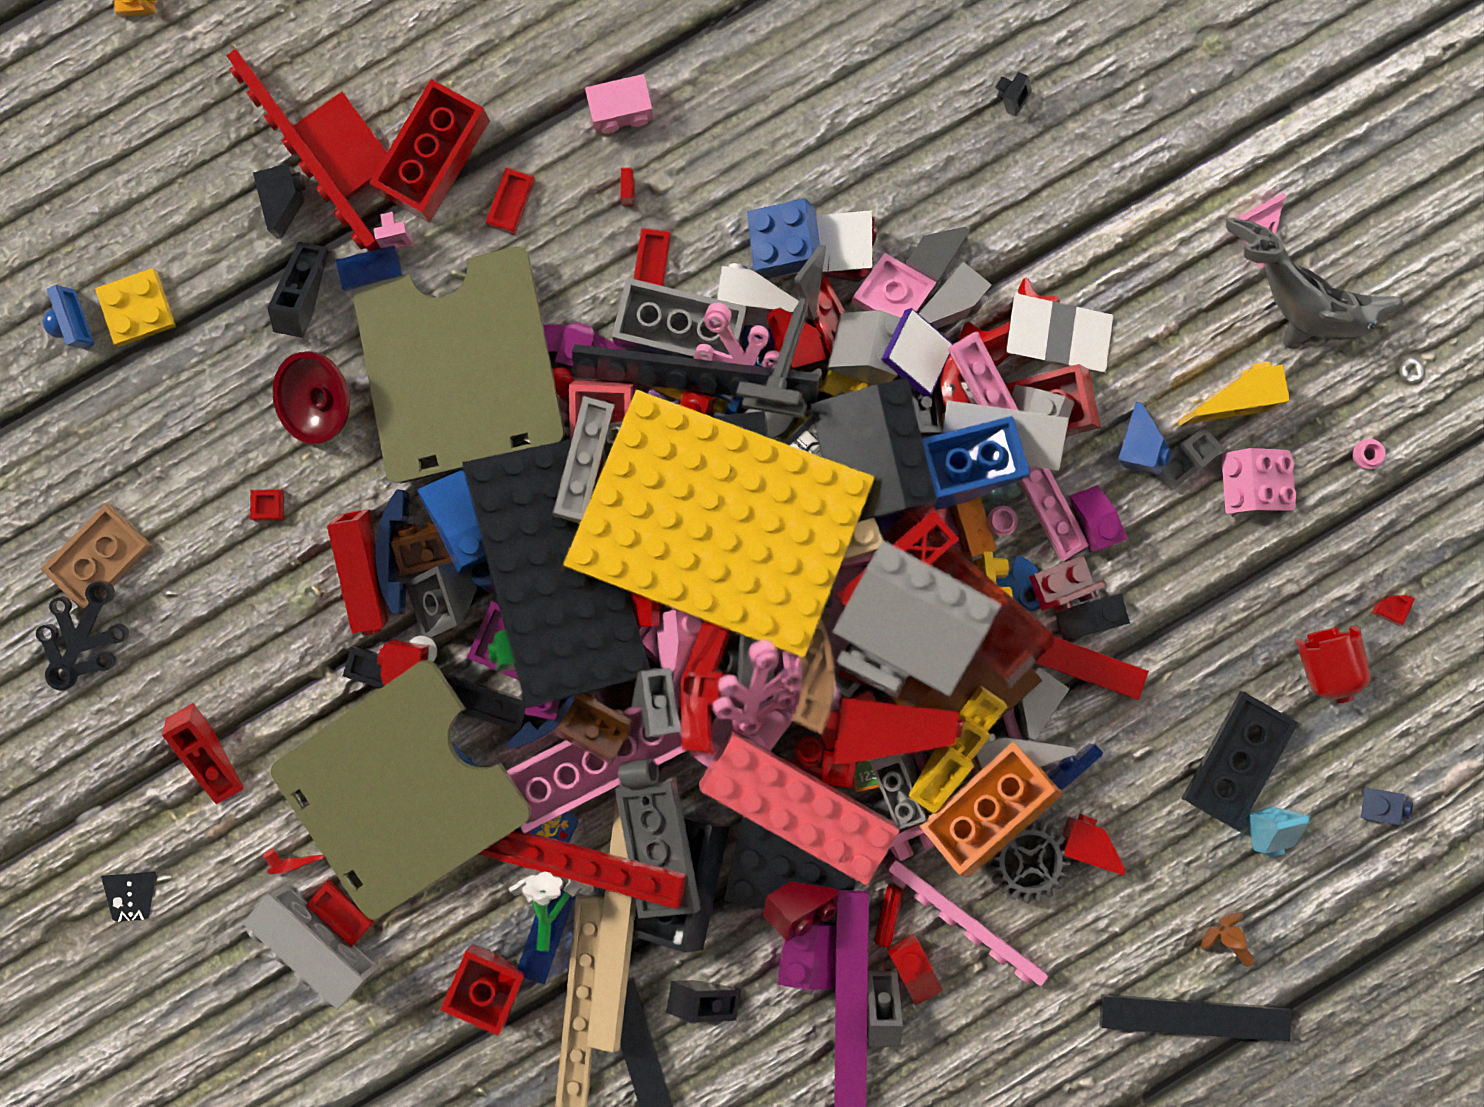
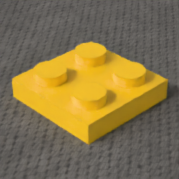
M153 268L95 288L112 341L118 347L176 327L158 272Z

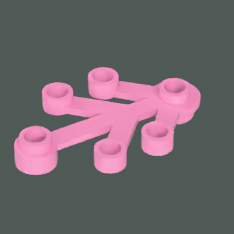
M713 303L707 308L704 322L710 331L718 333L730 355L716 351L710 345L701 344L696 348L694 359L754 366L760 349L767 344L769 332L763 326L753 327L748 337V348L746 353H744L729 327L732 316L730 309L722 303ZM754 335H760L763 339H758ZM774 350L768 351L763 360V367L775 368L776 363H771L769 360L772 359L777 362L780 353ZM700 353H705L708 357H704Z
M768 640L755 643L749 650V656L755 666L749 690L738 683L735 676H726L718 683L720 692L725 698L718 699L713 704V709L717 718H730L733 720L732 727L738 734L751 735L757 732L763 724L765 716L776 708L781 710L788 709L795 703L792 691L788 688L796 687L802 680L796 667L783 669L779 676L765 685L768 671L776 666L778 653L774 644ZM772 694H774V696H773L772 699H770L769 701H767L766 703H764L763 705H761V706L759 707V704H760L761 702H763V701L766 700L768 697H770ZM734 696L743 702L745 706L741 708L735 707L730 697Z

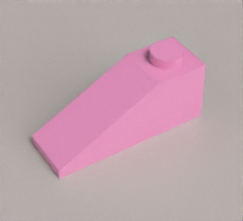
M672 610L660 614V626H656L660 667L661 669H671L677 709H680L679 686L681 676L686 669L703 620L679 610Z

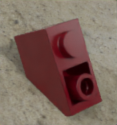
M791 881L767 896L763 916L788 942L797 935L799 937L804 936L813 925L821 920L823 922L828 921L837 910L836 905L840 893L834 888Z

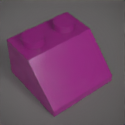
M818 922L804 936L799 937L797 935L788 942L783 938L777 972L778 985L806 990L835 989L836 925Z

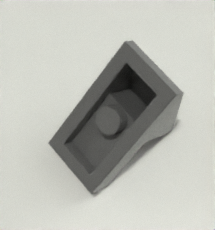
M664 668L638 672L632 706L633 708H642L646 737L681 732L671 669Z

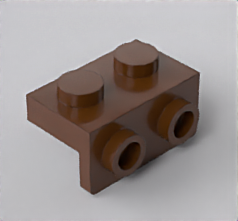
M581 694L573 697V703L557 727L556 735L612 764L630 734L633 721L624 712L618 709L612 710L604 706L596 697L590 694Z

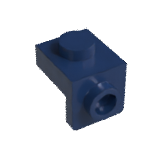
M1365 787L1361 818L1405 825V820H1411L1413 802L1408 801L1409 794Z

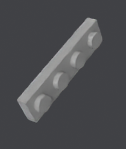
M583 397L553 512L554 517L581 523L591 499L614 404Z

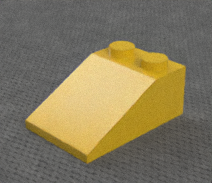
M1270 361L1252 365L1251 369L1241 371L1242 375L1228 383L1178 420L1179 426L1269 412L1289 402L1283 364L1271 366Z

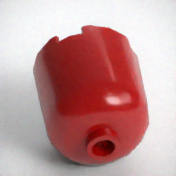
M1350 626V632L1339 633L1338 627L1324 629L1307 634L1308 641L1303 642V639L1296 640L1309 686L1317 696L1335 699L1336 703H1347L1355 700L1354 695L1362 692L1369 685L1370 670L1361 630L1357 626Z

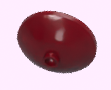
M313 351L292 354L281 363L275 374L272 389L275 411L281 424L293 437L304 443L320 444L334 439L343 430L350 411L349 389L340 369L328 357Z

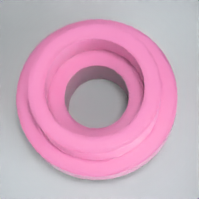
M1362 440L1353 450L1354 461L1363 469H1375L1385 459V448L1377 440ZM1365 450L1371 452L1372 457L1370 460L1365 458Z

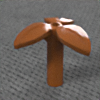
M1242 912L1231 913L1220 918L1221 926L1210 927L1202 939L1201 949L1203 950L1209 949L1218 939H1221V942L1231 948L1244 966H1251L1255 961V958L1247 950L1244 933L1239 927L1234 926L1243 918Z

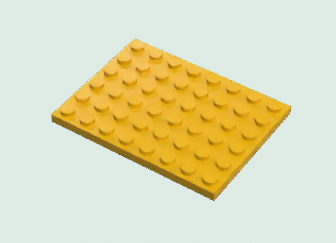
M636 390L563 565L756 641H771L775 648L805 659L874 482V476Z

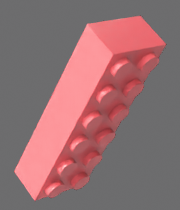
M733 729L729 731L699 782L701 792L866 886L900 831L893 821L742 734L736 733Z

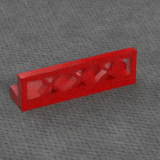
M933 510L898 540L893 547L905 553L909 550L921 551V562L930 566L953 546L959 538ZM936 526L949 539L940 548L926 547L927 534ZM922 539V546H914ZM926 551L934 552L925 560ZM866 569L835 595V598L843 607H846Z

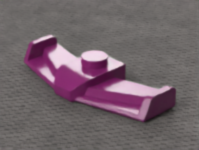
M578 322L570 325L543 324L548 352L557 353L555 362L558 365L573 368L572 350L575 344L626 350L593 331L589 325Z

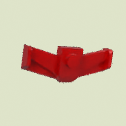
M703 622L686 669L681 676L679 694L682 750L715 755V749H712L711 705L718 699L725 698L720 692L718 683L722 678L729 676V674L716 671L730 633L733 631L712 623Z

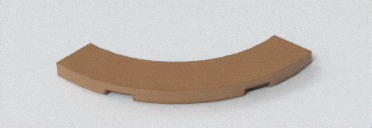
M820 618L805 659L800 657L802 667L801 694L792 720L817 733L823 734L833 703L835 667L829 637Z

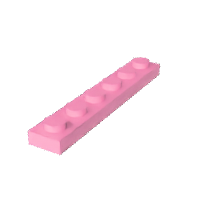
M892 857L885 867L891 872L888 878L901 888H904L907 884L916 891L913 897L927 908L933 904L940 909L941 912L938 916L949 925L954 927L958 923L965 928L966 931L963 935L977 946L983 942L990 947L989 955L999 963L1005 965L1008 961L1017 969L1014 974L1030 985L1033 980L1038 985H1043L1048 975L1042 969L896 858Z

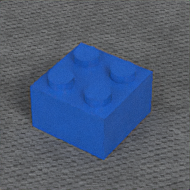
M806 198L747 211L753 268L755 272L765 279L799 272L820 245L816 210Z

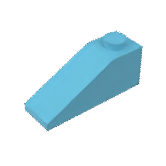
M1270 807L1250 812L1246 818V823L1253 849L1266 854V857H1275L1285 854L1284 849L1295 847L1310 820L1309 816L1278 807Z

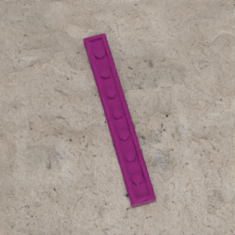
M837 890L840 894L836 905L834 1107H866L869 892Z

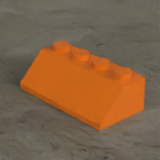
M1012 742L948 799L935 814L933 813L919 826L960 876L970 877L1057 801L1063 793L1047 774L1015 742Z

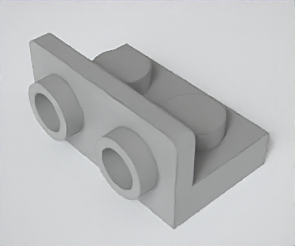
M854 644L851 645L848 653L842 651L837 661L840 670L896 698L909 674Z

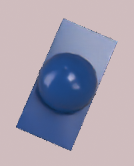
M59 285L47 288L53 309L47 311L43 317L42 323L45 331L56 338L64 337L67 346L82 349L94 346V341L76 290Z

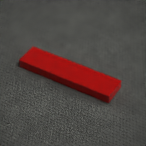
M1030 629L1021 654L1025 660L1135 700H1139L1149 672L1148 670L1034 629Z

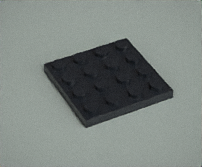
M856 800L870 809L873 808L872 803ZM742 815L724 901L764 909L767 896L791 881L834 888L836 890L854 891L856 879ZM836 912L824 923L836 925Z

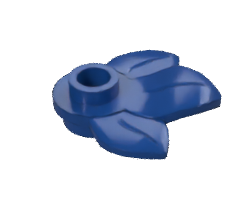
M1022 556L1015 557L1012 570L1009 571L1006 578H996L997 587H1010L1012 589L1013 602L1009 606L999 608L997 611L1004 616H1015L1022 610L1031 612L1041 608L1036 595L1032 602H1028L1025 599L1027 591H1032L1035 594L1028 576L1038 573V570L1034 564Z

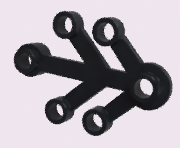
M100 580L87 586L85 597L89 604L76 629L69 613L72 609L71 600L64 596L51 600L49 604L50 612L56 616L67 646L62 657L55 641L59 636V630L55 625L45 624L36 630V638L42 643L50 663L45 671V680L51 688L59 691L67 690L76 684L78 676L95 670L105 671L115 665V655L110 651H103L98 653L92 660L75 664L80 652L111 642L115 644L121 643L129 636V630L123 624L113 625L105 632L89 636L103 605L110 603L114 599L115 590L111 583ZM100 587L105 588L107 591L105 598H102L98 593ZM58 601L63 602L65 605L63 612L57 609ZM45 628L51 631L50 639L46 638L43 634ZM115 628L121 630V639L114 636ZM101 656L108 658V666L102 665L100 661ZM60 669L64 670L67 674L65 680L59 677Z

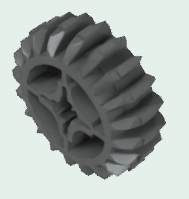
M1042 819L1037 823L1036 827L1035 820L990 859L995 861V863L986 866L988 872H997L993 875L991 881L994 884L1002 882L999 891L1004 894L1010 890V898L1016 900L1021 893L1022 901L1028 903L1032 893L1035 901L1041 902L1042 891L1049 898L1052 897L1053 892L1050 889L1052 885L1057 889L1062 888V884L1057 881L1058 877L1061 876L1067 879L1069 876L1068 873L1062 870V866H1071V861L1062 859L1064 850L1059 847L1066 839L1062 835L1054 837L1057 833V828L1051 826L1046 830L1047 822ZM1033 834L1041 836L1037 842L1033 841L1025 847L1014 842L1015 839L1023 835ZM1047 844L1051 851L1049 870L1045 868L1042 862ZM1007 849L1013 853L1015 858L1010 868L1012 872L1009 875L1004 864ZM1018 850L1030 856L1034 854L1031 858L1034 859L1033 863L1039 868L1037 869L1027 863L1022 865L1025 861L1022 860L1023 856L1018 853ZM1029 873H1037L1042 877L1039 881L1031 884L1016 883L1020 877L1024 878Z

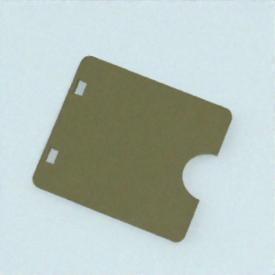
M514 246L467 258L468 267L465 280L457 291L443 298H432L422 294L415 286L412 275L409 273L361 285L356 289L354 303L386 476L392 482L401 484L462 469V462L564 440L565 431L530 258L522 247ZM528 434L530 444L513 448L512 438ZM437 458L439 466L422 470L421 460Z
M429 660L421 661L277 760L271 767L273 780L359 910L371 920L378 919L526 823L531 816L529 804L501 762L490 767H475L461 760L454 751L451 743L452 725L456 717L465 708L437 665ZM299 789L310 804L305 808L294 794ZM351 870H354L363 884L358 889L347 874Z

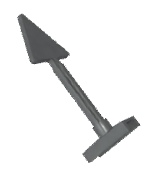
M825 245L817 247L795 277L794 282L800 300L794 309L773 375L769 377L767 385L739 383L736 393L738 396L745 397L742 404L744 408L803 418L806 405L800 392L785 389L787 385L786 377L806 317L812 320L816 318L826 252Z

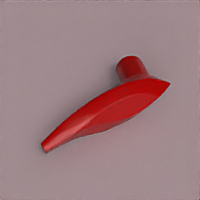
M274 849L266 851L263 855L270 866L267 874L271 875L286 874L325 859L324 855H311L281 860Z

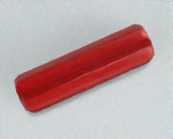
M890 884L886 887L874 938L875 944L882 947H890L904 893L900 886Z

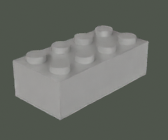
M626 278L612 339L615 345L652 354L694 359L696 348L701 344H707L716 351L730 355L718 333L710 331L704 322L707 308L713 303H722L730 309L732 316L729 327L740 343L747 315V306ZM700 353L702 356L708 357L707 354Z
M286 885L269 893L242 923L248 928V935L256 942H263L272 950L271 955L276 961L281 964H287L295 971L294 976L300 983L305 986L310 985L319 993L318 998L323 1004L330 1008L334 1007L336 1010L340 1009L355 996L379 967L357 947H350L306 906L307 902L291 887Z

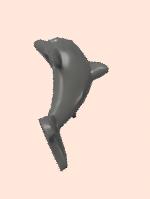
M1237 218L1226 219V229L1249 243L1244 245V258L1255 263L1265 264L1274 301L1289 321L1283 339L1285 346L1301 344L1312 336L1337 340L1356 339L1372 332L1386 315L1398 311L1404 305L1403 300L1397 296L1363 295L1336 289L1311 270L1296 266L1290 260L1283 241L1274 232L1254 222Z

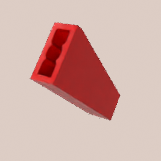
M370 509L339 514L327 524V530L352 634L362 632L363 636L377 634L381 632V628L387 623L388 616L385 599L377 575L376 542Z
M840 698L833 762L845 764L955 745L956 738H961L963 719H958L959 712Z

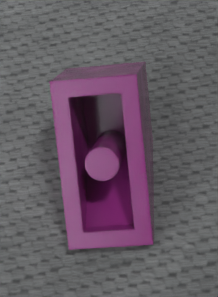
M1098 485L1068 496L1080 528L1089 544L1088 549L1090 553L1127 540L1117 510Z

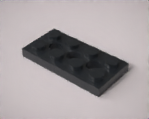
M1240 691L1181 799L1232 829L1240 831L1298 722L1248 693ZM1252 725H1257L1262 733L1259 741L1255 743L1251 742L1247 736V731ZM1238 752L1244 753L1247 758L1245 767L1237 770L1232 763L1233 756ZM1228 779L1231 782L1232 791L1228 796L1222 797L1218 793L1217 787L1221 780Z

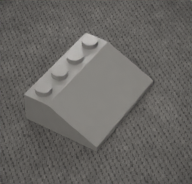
M882 541L832 633L950 696L1001 604Z

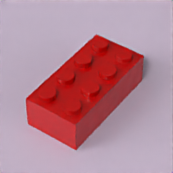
M430 79L369 184L378 195L430 223L490 122L485 109L435 80Z

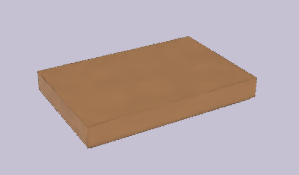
M105 503L41 570L85 612L89 604L85 597V591L89 584L104 580L114 586L153 545L111 504ZM100 587L98 593L103 597L107 591L105 588Z

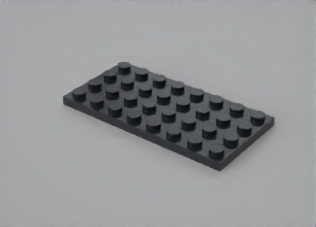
M572 439L462 462L464 477L525 709L637 680L638 672L650 670L628 591L563 565L580 526V523L553 516ZM597 478L595 479V483H594V487H593L592 494H593V492H594V490H595V487H596V485H597Z

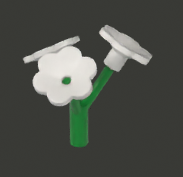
M543 872L524 878L509 888L510 893H513V895L523 893L528 903L533 905L539 921L538 951H549L551 924L570 896L574 897L579 888L593 892L594 886L569 880L563 889L565 893L549 916H547V904L550 902V899L557 898L560 895V888L563 886L561 878L553 877L551 873Z

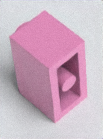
M644 74L585 87L596 133L609 134L619 130V127L628 125L640 127L647 124L649 120H654Z

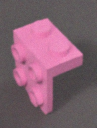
M1249 448L1221 453L1226 514L1252 511H1292L1295 509L1294 463L1289 450Z

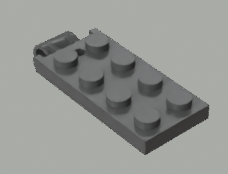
M654 759L620 764L618 777L621 785H618L615 791L628 859L686 874L680 907L675 909L635 898L639 918L688 914L701 910L676 777H670L666 781L659 782V769Z

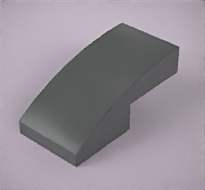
M1204 426L1171 451L1167 467H1162L1161 473L1158 476L1172 491L1224 451V448Z

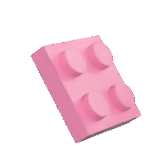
M884 253L853 296L852 303L865 311L882 310L902 317L904 311L909 308H913L918 313L934 291L937 282Z

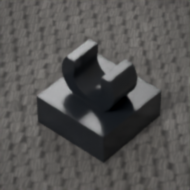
M1017 72L1012 81L1001 77L995 86V89L1000 90L997 97L1004 101L1006 112L1017 117L1032 93L1029 76Z

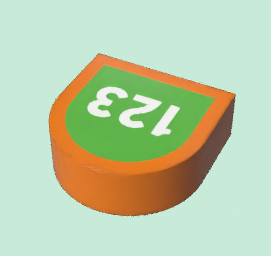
M869 760L856 762L853 777L855 792L880 787Z

